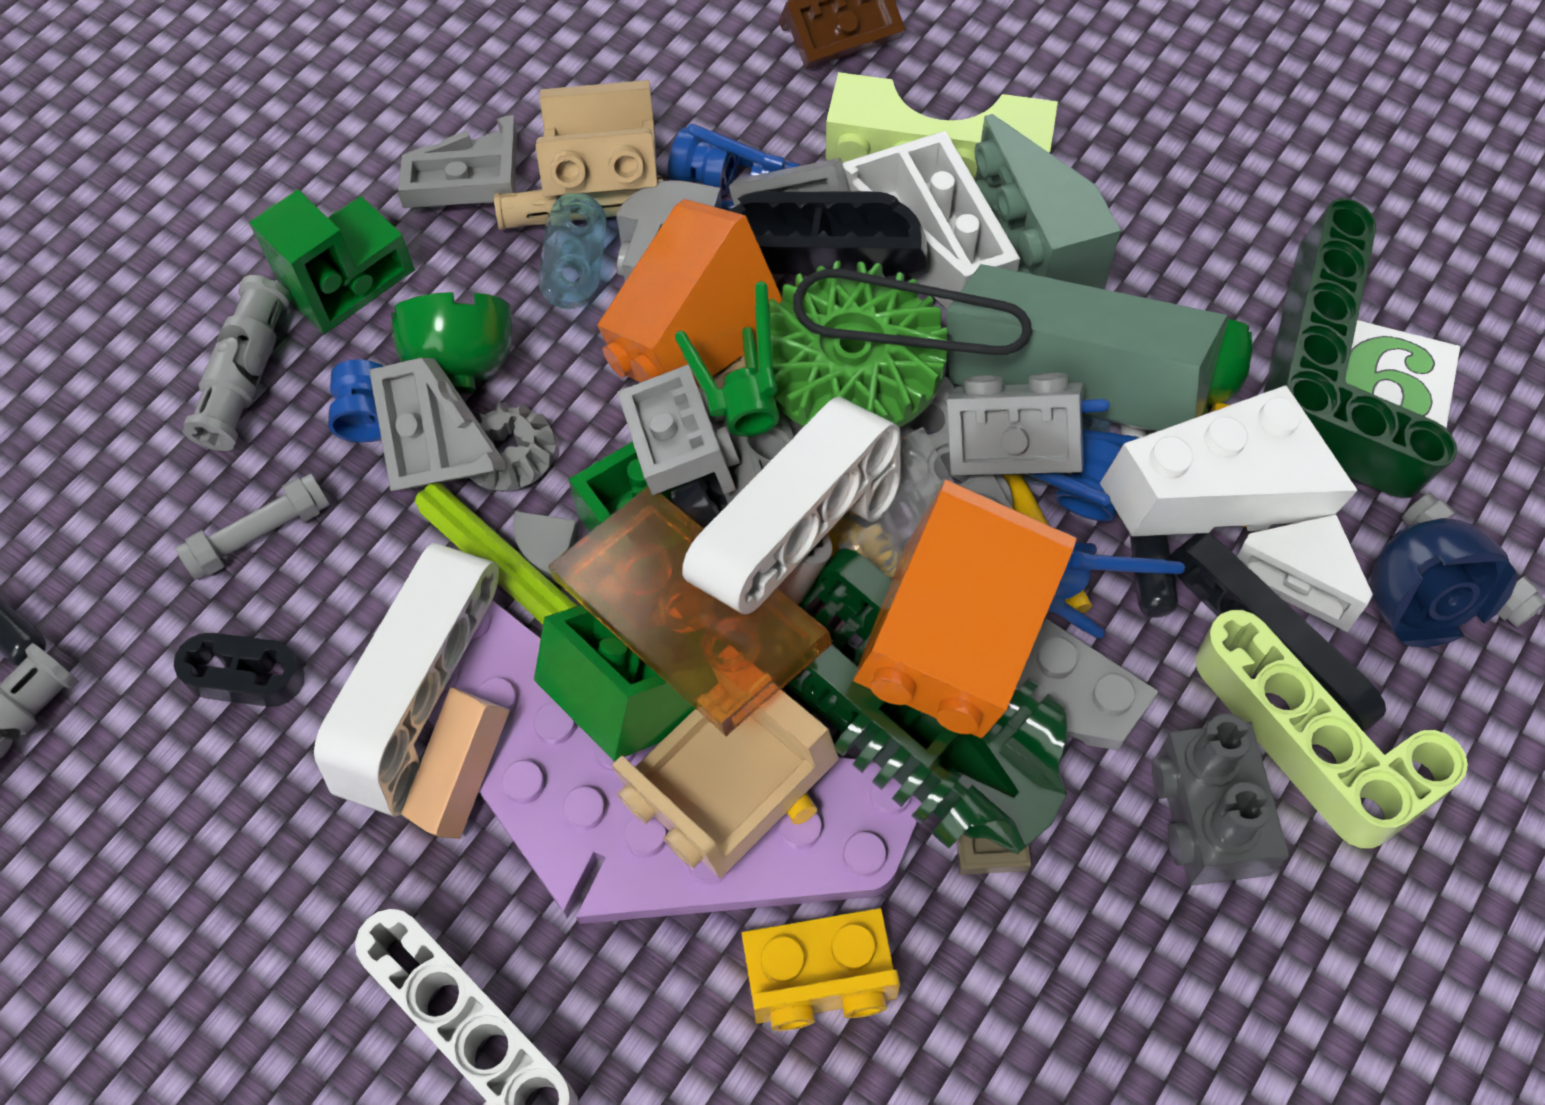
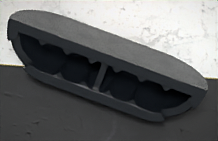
M875 191L753 192L738 197L737 199L740 204L729 210L746 215L768 268L774 274H812L817 271L819 266H823L825 269H833L834 262L840 261L842 269L852 271L857 270L858 262H864L867 271L871 270L876 263H880L884 276H896L898 272H901L903 275L916 272L927 263V241L920 221L907 206L888 193Z

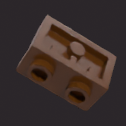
M788 0L779 18L782 31L791 30L805 69L899 39L906 31L895 0Z

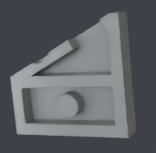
M514 115L498 118V131L472 141L468 132L464 131L446 138L437 145H426L402 154L398 186L402 207L435 208L442 205L494 203V193H515L517 128Z
M418 358L369 369L391 491L418 488L431 483H443L506 470L505 461L436 359Z

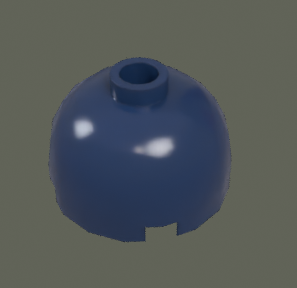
M1440 518L1407 526L1392 537L1374 563L1371 574V592L1382 620L1390 630L1395 632L1402 643L1411 647L1429 648L1451 643L1465 636L1458 626L1467 623L1476 615L1484 624L1493 618L1512 596L1518 577L1516 569L1509 562L1508 555L1502 547L1477 526L1457 519Z

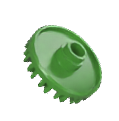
M834 262L833 269L841 268V262ZM858 262L857 272L867 273L864 262ZM876 263L867 274L882 277V265ZM819 266L816 272L823 270L825 268L823 266ZM898 272L895 279L904 281V275ZM801 273L796 276L795 286L790 284L784 285L782 301L780 303L776 302L773 298L770 299L773 372L778 388L774 398L776 406L796 423L804 427L829 401L836 397H842L896 424L900 428L921 414L935 398L944 378L948 350L831 338L810 332L799 322L793 310L794 293L799 284L804 280ZM826 278L817 281L806 290L803 296V310L806 316L814 323L827 328L947 340V327L941 328V308L939 306L933 307L932 296H928L922 301L918 297V293L843 278ZM912 279V280H910V281H907V282H911V283H916V284H918L915 279Z

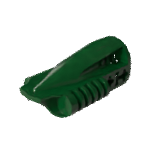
M847 548L838 549L827 561L803 602L797 606L790 607L787 611H775L750 636L744 649L743 658L752 666L759 665L797 701L826 719L840 731L842 735L834 747L841 756H844L856 745L862 752L852 765L861 773L873 762L878 764L882 769L872 782L879 789L883 790L893 778L902 786L892 797L895 803L902 807L912 795L915 796L922 803L912 814V817L918 823L922 824L932 812L938 816L941 822L931 834L948 849L964 834L973 839L986 838L1018 855L1052 825L1067 796L1059 772V763L1066 741L1067 718L1066 712H1064L1066 708L1049 694L1038 703L1030 695L1039 685L1028 678L1021 687L1016 686L1007 710L981 739L972 734L952 732L944 728L936 718L910 706L885 702L875 696L871 689L854 682L853 678L891 579L858 552ZM821 600L826 606L815 616L811 612ZM835 615L845 622L838 631L828 625ZM855 633L864 640L860 647L850 641Z

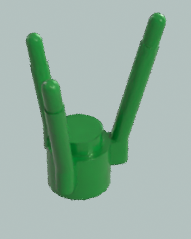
M759 281L755 284L757 345L753 329L751 327L743 328L742 340L746 368L737 369L729 373L724 379L723 388L719 389L687 333L681 330L675 334V340L685 360L706 395L710 415L714 417L725 416L730 433L742 437L765 433L778 424L780 418L774 398L778 388L773 372L768 286L764 281Z

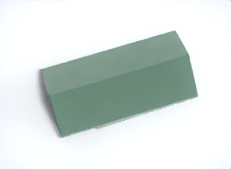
M980 264L960 291L961 293L1006 301L1017 305L1029 317L1032 334L1028 343L1021 350L1009 355H987L948 350L949 380L952 384L964 387L963 380L965 378L983 375L1001 376L1003 385L1029 384L1028 377L1031 375L1065 373L1068 374V382L1084 383V400L1106 399L1110 403L1107 411L1085 413L1082 416L1158 432L1202 416L1229 320L1228 315ZM953 301L946 310L948 341L1006 346L1019 339L1022 333V325L1019 319L1006 311Z

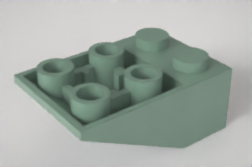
M994 114L984 116L981 142L975 145V160L977 164L975 182L1020 257L1018 272L1105 289L1121 230L1097 185Z

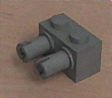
M1221 714L1211 719L1206 728L1170 732L1157 757L1152 760V779L1158 797L1160 799L1167 798L1173 820V823H1170L1168 826L1169 848L1174 863L1177 866L1184 865L1189 886L1271 876L1289 857L1252 722L1245 723L1242 718L1233 714Z

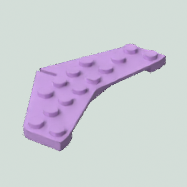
M493 600L428 717V721L434 728L450 687L457 688L510 710L479 793L566 918H568L596 860L603 862L576 916L579 924L875 897L885 892L894 882L918 825L912 814L922 803L913 795L902 807L895 803L892 797L902 785L894 778L883 790L879 789L872 782L882 769L878 764L873 762L861 773L852 765L856 759L838 757L839 760L807 791V794L817 808V812L811 819L802 824L795 825L788 814L785 813L721 879L702 861L694 869H691L663 840V837L669 832L666 827L655 817L645 825L619 799L617 793L624 785L611 766L615 761L534 681L541 639ZM658 744L624 758L635 767Z

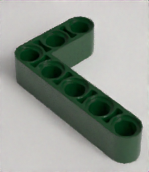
M1338 198L1328 205L1299 245L1264 393L1286 385L1348 477L1392 496L1411 498L1418 494L1455 460L1457 444L1452 434L1438 422L1345 382L1376 233V220L1373 214L1356 200Z

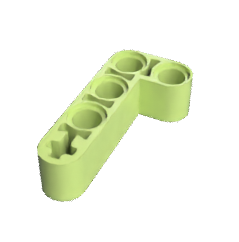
M1230 610L1220 614L1212 623L1198 649L1195 660L1197 671L1202 679L1233 715L1242 718L1245 723L1252 722L1255 736L1260 746L1333 830L1350 845L1358 848H1375L1384 844L1434 807L1466 776L1468 763L1464 750L1451 736L1437 730H1423L1413 734L1384 755L1273 631L1252 613L1244 610ZM1255 673H1258L1255 679H1251ZM1265 693H1272L1283 698L1290 707V710H1282L1275 707L1269 702ZM1312 745H1320L1332 752L1337 764H1331L1319 758L1314 752ZM1412 761L1427 767L1432 773L1434 781L1425 779L1418 774ZM1360 798L1370 799L1379 805L1384 813L1385 820L1370 815L1361 804Z

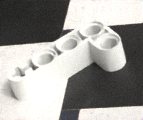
M842 397L833 398L696 537L688 549L683 562L682 575L685 581L742 614L747 615L754 612L848 510L870 522L878 521L886 513L895 499L900 485L899 426Z
M437 543L430 544L424 550L318 731L314 747L315 762L330 793L334 796L393 817L401 814L420 765L413 744L491 604L499 578V567L496 562Z
M388 909L379 911L366 919L360 927L355 941L356 955L361 964L485 1098L486 1102L483 1105H525L529 1095L542 1087H552L558 1090V1105H579L577 1095L559 1071L413 917L401 910ZM396 940L420 964L410 975L387 951L390 944ZM457 985L459 996L452 1010L441 1016H429L428 1003L433 993L442 986ZM494 1035L506 1036L508 1039V1050L502 1062L491 1069H477L475 1055L481 1042Z

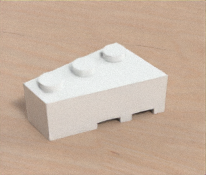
M946 131L842 163L850 191H875L891 194L907 206L920 221L927 241V263L922 269L909 274L919 284L960 292L980 264L1018 271L1020 257ZM934 297L946 309L953 302V300Z
M1286 385L1124 443L1100 482L1105 493L1110 496L1111 503L1131 536L1210 533L1214 527L1245 525L1247 531L1267 530L1272 524H1292L1335 515L1358 491Z

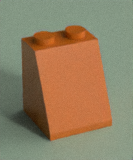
M687 199L674 206L597 324L607 343L602 349L603 354L611 368L620 377L628 376L641 383L688 365L675 340L676 332L681 330L687 333L712 377L744 355L743 328L751 327L753 329L757 345L755 284L759 281H764L767 284L768 301L773 298L776 302L780 303L782 297L746 215ZM694 376V379H695V382H696V384H697V387H699L700 384L698 383L696 377Z
M945 479L902 551L853 681L871 689L875 696L885 702L910 706L936 718L944 728L952 732L972 734L982 739L1008 708L1071 557L1077 538Z

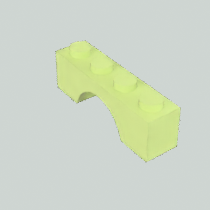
M838 72L826 120V160L841 158L842 162H847L946 131L975 180L977 172L975 145L981 142L984 116L994 114L1050 153L1058 101L1002 94L992 107L977 116L963 120H939L924 116L907 106L899 97L893 79Z

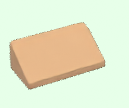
M450 687L401 815L432 835L460 839L510 710L457 688Z

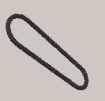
M842 268L823 269L810 274L799 284L793 296V310L799 322L810 332L824 337L987 355H1009L1021 350L1028 343L1032 334L1029 317L1025 311L1015 304ZM826 278H843L1006 311L1019 319L1022 325V333L1020 338L1012 344L994 346L827 328L814 323L806 316L803 310V296L806 290L817 281Z

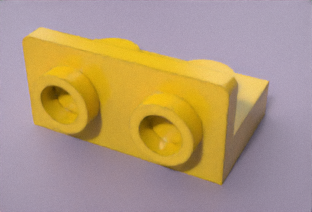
M881 908L741 932L756 1024L771 1021V1027L774 1031L794 1030L815 1023V1013L843 1009L845 1018L867 1017L886 1011V1001L894 1000L898 997L900 981L897 970L893 969Z

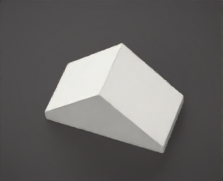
M1336 514L1250 533L1237 556L1284 601L1346 632L1349 631L1373 595Z

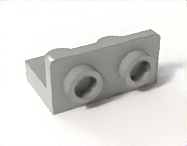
M689 365L617 391L644 478L652 495L715 472L724 494L736 490L728 467L740 463L726 426L714 430L712 424L724 419L722 416L714 417L710 415L706 395L702 388L697 387Z
M1065 373L1035 374L1028 377L1029 384L1003 385L1002 377L995 375L965 378L963 380L964 387H956L947 398L951 475L1082 472L1084 467L1082 425L1084 383L1068 382V374Z

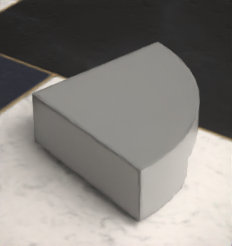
M515 511L513 522L514 535L522 556L549 581L564 585L579 531L576 520Z

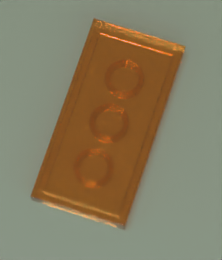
M647 487L550 563L548 568L557 583L721 733L728 736L832 645L829 630L777 588L754 612L745 615L685 581L682 569L686 553L692 542L703 531V528L662 494L652 495L649 487Z

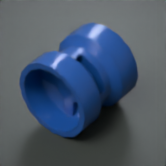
M683 127L678 132L671 148L668 161V177L670 181L697 182L698 184L721 188V196H725L730 190L729 185L735 179L740 156L690 135L687 132V127Z
M357 359L341 362L332 369L330 392L335 401L329 407L328 427L331 433L338 438L358 443L373 442L381 439L369 369L382 367L383 365L369 360Z
M1083 438V471L1072 472L1073 475L1068 477L1105 493L1100 482L1121 450V447L1104 440ZM1060 488L1057 489L1054 499L1059 505L1087 519L1110 522L1113 521L1117 512L1111 501L1107 506H1101Z

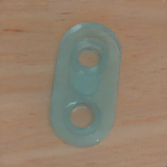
M568 193L558 198L546 219L538 283L543 296L551 304L563 309H575L583 306L590 300L599 284L606 232V216L601 205L595 199L583 193ZM572 213L581 214L586 219L587 226H575L570 221L569 215ZM564 267L574 268L579 273L580 280L577 282L568 281L563 276L561 269Z

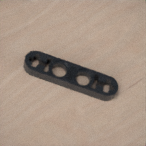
M1196 533L1171 554L1172 561H1180L1185 565L1184 572L1177 574L1178 578L1217 617L1230 610H1244L1260 618L1364 733L1385 715V701L1375 686L1221 541L1208 533Z

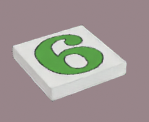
M1357 320L1345 382L1430 418L1447 428L1460 346Z

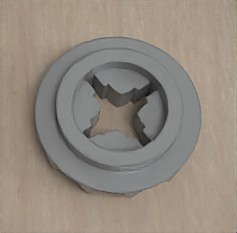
M498 401L495 410L483 415L475 411L474 417L494 446V440L504 441L508 434H512L514 431L518 447L508 446L503 454H500L505 461L506 470L469 477L473 482L490 490L511 491L532 484L547 471L553 461L556 444L554 434L544 414L537 415L531 412L524 402L517 408H507Z

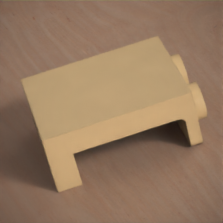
M650 80L540 89L539 99L544 125V137H539L536 140V153L543 196L658 186L656 139Z
M732 648L727 650L711 666L720 685L635 767L622 755L611 765L624 785L617 793L623 804L645 825L655 817L666 827L669 832L663 837V840L687 866L694 869L702 861L720 879L839 760L829 729Z

